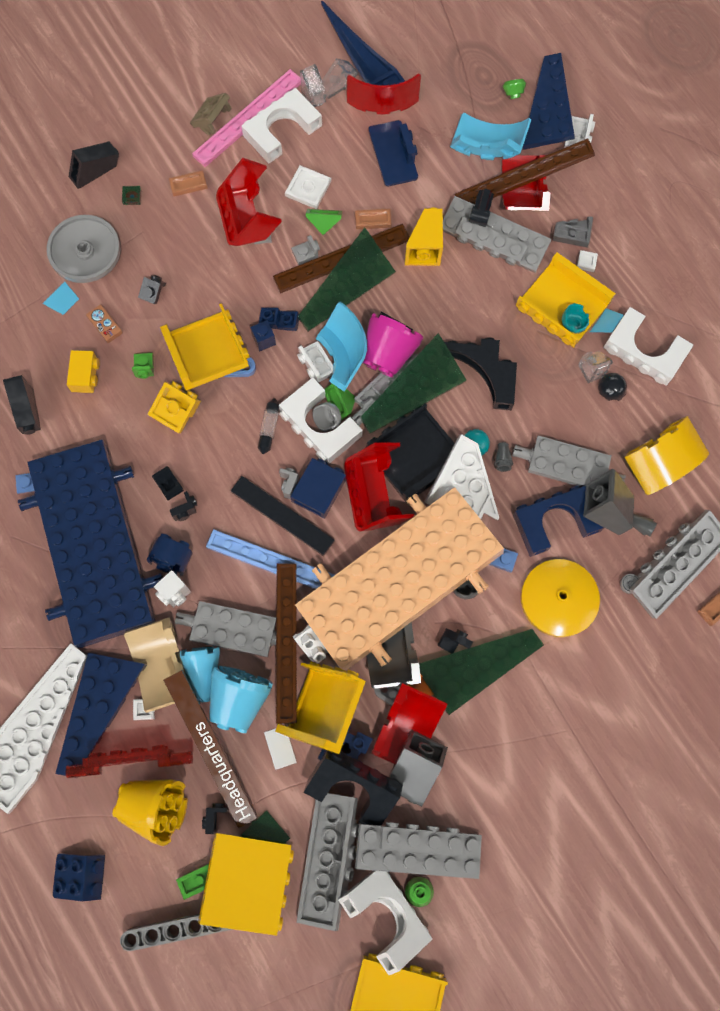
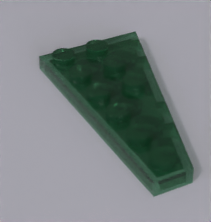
M365 227L298 315V319L307 332L330 318L338 302L348 306L395 274L396 271Z
M439 333L361 416L360 419L369 434L467 381Z
M530 629L470 649L419 663L420 673L423 676V680L434 693L435 698L448 704L445 712L450 715L544 646L534 630Z

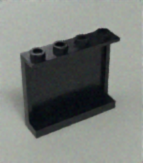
M426 403L422 406H416L410 415L401 417L396 422V425L392 428L390 426L382 431V435L378 438L373 437L366 445L368 447L373 443H400V447L389 452L391 464L384 471V476L406 503L410 497L413 499L414 494H421L435 483L455 444L429 413Z

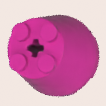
M373 313L369 320L366 334L367 353L363 364L375 371L378 368L382 374L392 378L420 346L423 336L415 331L412 333L406 325L383 315H380L378 318Z

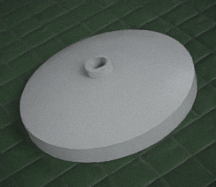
M78 215L64 220L55 227L47 242V257L53 269L64 279L76 283L93 282L106 276L117 264L121 251L120 241L114 228L104 219L93 215Z

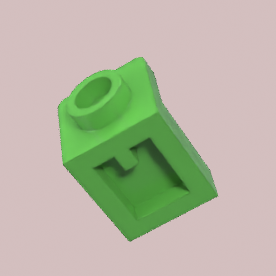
M153 353L134 354V367H132V371L135 377L146 379L149 376H154Z

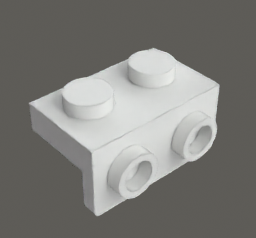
M590 114L589 119L572 116L575 139L565 141L564 148L587 138L591 143L592 136L589 135L590 132L593 133L595 126L593 121L594 114Z
M318 341L305 348L302 345L298 347V359L301 364L305 363L308 369L306 371L310 378L313 377L319 383L332 376L333 364Z

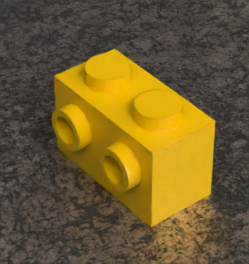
M71 350L67 377V387L71 392L94 393V387L97 386L98 382L96 369H99L100 362L93 351Z

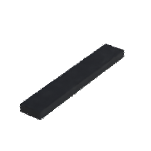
M243 476L240 477L230 490L232 494L323 557L335 542L333 538Z

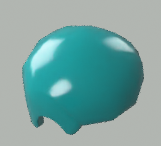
M573 303L568 305L563 312L561 321L563 326L571 333H581L589 325V314L583 311V305Z
M472 429L464 434L465 437L478 443L481 456L487 453L490 440L483 430Z

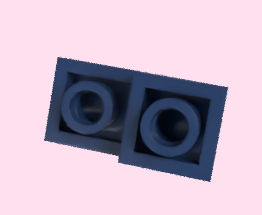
M261 308L259 323L268 320L272 329L297 331L300 314L298 311H280L279 308Z

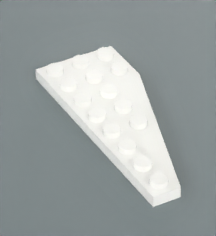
M73 644L66 648L0 728V808L7 814L13 811L38 780L86 662L87 655Z

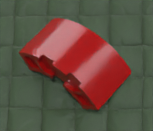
M418 73L405 82L385 86L365 83L348 75L347 103L363 112L368 110L377 112L380 115L390 114V112L397 110L404 111L419 101L421 75Z
M516 155L508 159H503L502 157V174L546 155ZM545 176L502 194L504 208L507 210L549 211L550 191L547 184L543 183V180H546L547 177Z
M402 683L386 718L390 721L388 725L384 723L371 754L395 764L410 730L412 729L431 739L448 704Z

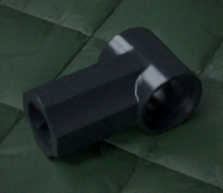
M479 190L475 206H473L469 218L470 223L486 227L494 196L491 190Z

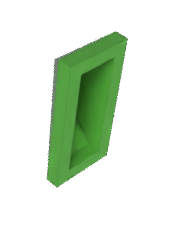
M307 209L306 217L324 235L341 219L342 211Z
M334 384L326 387L324 390L327 401L338 407L342 417L341 420L351 414L355 403V396L347 389L344 392Z

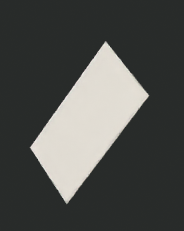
M276 729L264 732L275 770L297 763L289 737L275 732Z

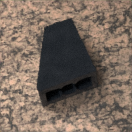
M108 141L72 150L68 177L76 188H82L115 168L119 158L117 149Z
M22 375L3 379L17 429L26 435L41 430L33 388Z

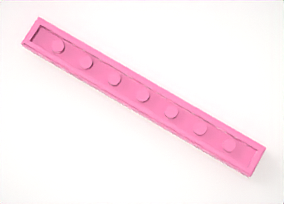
M289 69L192 153L193 157L204 167L209 165L243 135L241 125L245 121L250 120L259 111L269 107L272 102L279 100L288 91L301 85L302 78Z

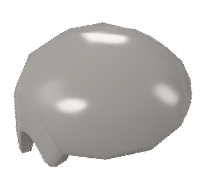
M325 402L314 408V423L323 432L333 430L340 425L342 417L340 410L335 404Z

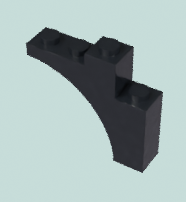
M481 338L480 345L471 342L466 344L456 341L444 342L442 356L464 362L484 379L491 392L493 409L512 411L515 402L517 362H512L511 360L498 361L500 340Z

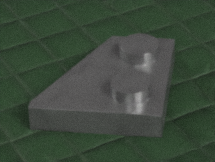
M587 217V220L583 221L573 219L568 222H556L553 241L588 248L593 217Z

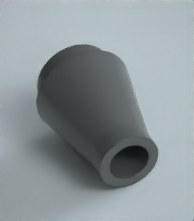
M506 442L498 444L494 465L500 472L510 471L513 466L509 444Z
M633 514V527L644 536L650 537L657 523L654 522V519Z

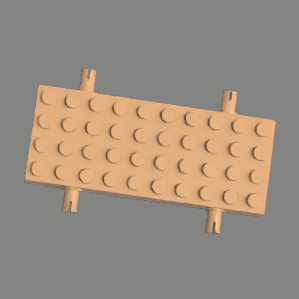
M455 487L427 507L418 495L414 494L413 499L410 497L407 503L410 504L417 515L335 576L331 577L323 564L317 565L321 573L316 567L312 570L322 584L295 604V606L339 668L346 671L371 652L381 667L386 665L382 656L388 663L392 658L382 647L385 641L466 581H470L478 591V594H481L483 589L486 590L489 587L479 575V571L500 557L504 552V548Z

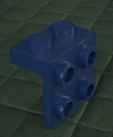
M58 854L55 864L53 897L82 902L101 900L105 855Z

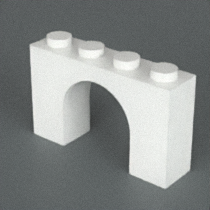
M296 88L285 93L279 100L272 102L269 107L259 111L256 116L241 125L243 137L268 164L282 155L281 143L268 130L273 122L279 119L294 120L308 135L322 126V115Z
M629 307L606 342L604 349L608 353L623 359L626 364L638 368L641 373L653 377L656 382L667 386L690 352L693 344L677 335L665 354L657 357L643 354L635 345L634 335L646 316Z
M312 377L279 404V415L285 422L289 421L292 424L291 428L297 435L301 434L305 438L304 442L309 448L313 447L317 451L316 455L319 459L330 464L362 437L363 430L351 417L335 430L328 433L316 432L307 425L305 419L308 412L326 397L323 387Z
M372 871L338 899L350 919L360 914L373 902L384 904L393 913L396 921L395 937L376 956L388 975L399 972L432 940L427 927L421 923L413 907L408 904L402 891L391 879L389 872Z

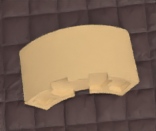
M170 617L126 631L124 637L133 662L147 665L138 677L145 713L175 704L163 680L181 670L184 671L180 653H177L179 652L176 641L178 639Z

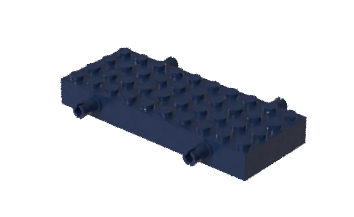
M103 440L27 462L35 493L33 496L19 499V508L21 511L39 507L63 600L61 605L45 609V613H48L46 615L48 621L66 616L73 644L78 648L124 635L126 631L156 622L148 589L154 588L163 579L162 573L151 577H143L118 487L119 481L135 477L132 467L129 466L114 471L108 447Z

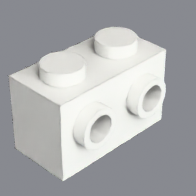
M172 570L154 586L158 591L155 595L166 606L170 604L173 608L176 605L180 606L183 604L186 596L191 592Z

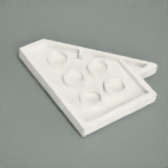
M460 434L424 503L431 505L455 487L480 519L483 514H486L498 520L499 514L479 445Z

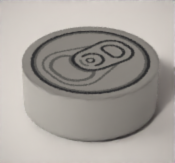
M634 574L625 575L620 581L622 591L632 594L629 589L639 580V577Z

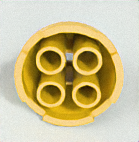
M173 779L132 780L127 784L122 783L118 791L117 804L112 812L113 817H116L120 823L151 843L165 846L171 842L170 837L175 829L180 830L188 802V798H184L186 786L183 782Z

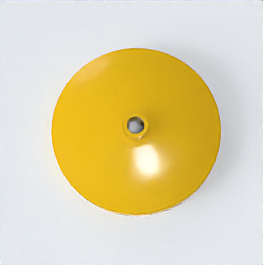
M553 559L539 564L528 574L521 589V605L526 618L542 633L553 637H570L582 632L594 621L600 606V593L594 578L584 567L569 560ZM559 594L564 595L565 598L561 599Z

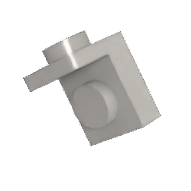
M311 235L307 236V242L291 248L298 265L318 258L320 247Z
M280 468V477L288 479L284 480L281 490L283 491L284 498L291 500L290 496L299 482V476L291 468Z

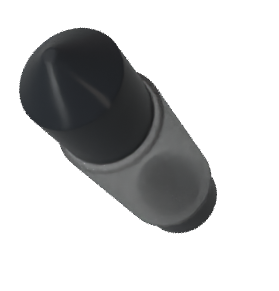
M275 398L267 403L266 410H264L257 447L262 454L271 450L272 440L275 436L279 417V404Z

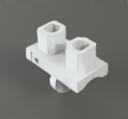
M309 625L302 632L293 636L294 640L312 662L319 663L326 658L327 649Z

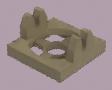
M227 93L208 97L190 121V124L194 128L200 127L208 135L214 134L216 130L212 123L219 112L225 113L231 110V106L227 102L230 98Z

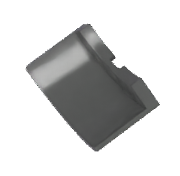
M412 622L382 644V647L392 658L389 663L382 656L386 665L381 667L372 652L367 655L372 688L400 686L402 683L406 685L421 683L416 650L411 649V644L414 643Z

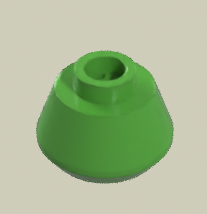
M515 79L504 82L503 89L506 95L510 96V99L520 98V94L524 93L526 81L524 79Z
M414 877L407 883L405 895L408 902L413 906L424 907L431 902L434 889L428 879Z

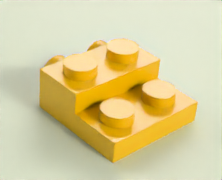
M172 381V383L164 382L147 415L175 432L181 433L189 417H193L201 401L197 399L198 395L190 390L187 392L183 391L181 384Z

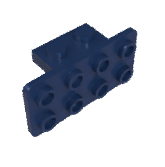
M400 120L370 126L369 135L384 185L389 187L416 181L418 173L415 166V156L418 153L416 145L412 143V131L408 130L407 124H402Z

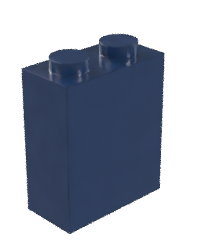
M312 458L290 496L291 502L325 519L346 482L345 472L340 468L328 466L327 462L322 459L316 460Z

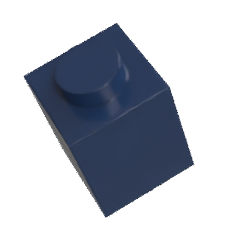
M268 320L250 327L252 337L259 352L276 345L275 335Z

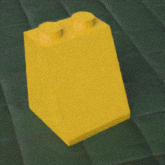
M435 207L424 208L406 244L405 265L440 266L443 252L442 209Z

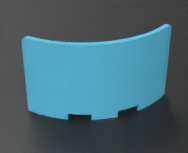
M463 113L450 147L468 156L470 154L479 155L481 159L494 160L495 157H503V159L512 158L521 153L531 119L528 118L514 124H493Z
M338 302L326 325L317 335L316 340L326 348L334 359L333 374L329 382L345 392L365 359L367 339L364 329L354 313L345 304Z

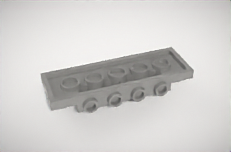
M454 196L443 219V232L456 237L461 243L472 244L479 251L485 250L489 252L494 258L501 257L510 265L515 266L516 264L536 273L552 239L490 212L486 227L470 223L469 218L475 205Z
M705 510L693 523L682 524L678 528L679 533L666 540L667 546L663 550H657L653 554L654 559L650 563L648 562L641 566V573L638 575L640 579L629 591L652 618L657 619L720 552V522L710 510Z
M327 793L322 802L315 801L296 923L332 931L339 930L343 907L338 899L348 892V883L352 881L354 876L351 863L352 859L356 858L357 851L354 842L355 837H358L359 828L358 820L355 819L358 798Z
M386 822V826L359 824L355 869L479 879L482 835L459 833L458 828H447L446 832L439 831V827L427 826L426 830L419 829V825L406 824V828H400L399 823Z

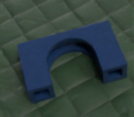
M580 485L570 488L569 492L564 494L562 491L552 495V498L547 500L540 498L534 501L533 505L527 506V504H523L516 508L517 510L514 512L513 518L530 557L544 553L551 548L542 524L543 515L549 510L562 509L570 513L575 519L583 538L599 533L604 529L599 524L583 517L586 486L580 487Z

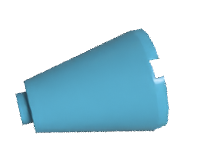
M220 647L192 648V651H187V649L180 651V658L186 677L199 703L210 701L211 675L213 668L218 667Z

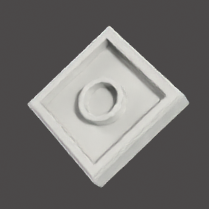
M300 165L285 192V197L317 209L331 183V178Z

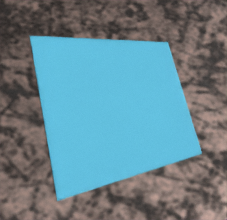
M64 282L42 304L64 315L79 298L67 283Z
M606 308L590 332L612 333L624 315Z

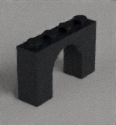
M326 750L310 775L303 793L322 802L334 784L340 781L356 782L362 785L370 796L362 808L359 823L381 826L400 799L403 785L342 751L337 754Z

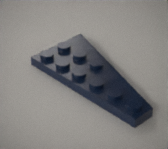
M561 53L544 56L529 116L531 123L522 147L523 150L575 139Z
M88 653L55 774L78 778L90 759L95 746L101 741L103 733L110 726L125 702L129 691L135 686L140 673L146 668V664Z

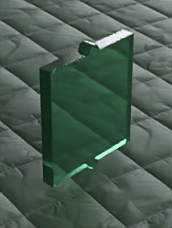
M268 811L264 812L256 821L253 820L252 825L241 834L244 838L285 844L290 839L288 834Z

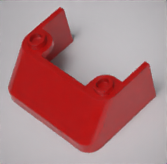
M242 158L220 185L216 194L228 244L232 246L264 241L282 222L280 218L256 212L253 199L259 194L258 179L267 169V166L246 158Z
M373 443L345 460L344 469L356 529L360 532L399 525L414 517V514L402 515L397 506L390 507L384 471L391 464L389 452L400 447V443Z

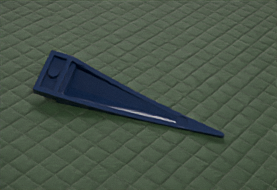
M321 1L326 15L362 82L384 86L405 82L393 65L367 45L324 1Z

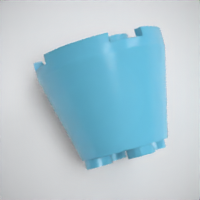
M219 666V669L214 667L211 675L209 721L216 723L217 727L223 730H229L231 727L235 728L238 732L247 733L270 694L273 683L261 676L256 678V676L246 673L244 670L226 666Z

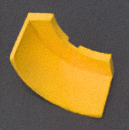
M688 416L671 423L665 430L659 433L660 437L656 441L650 439L629 451L624 457L647 495L653 494L682 478L709 456L708 450Z

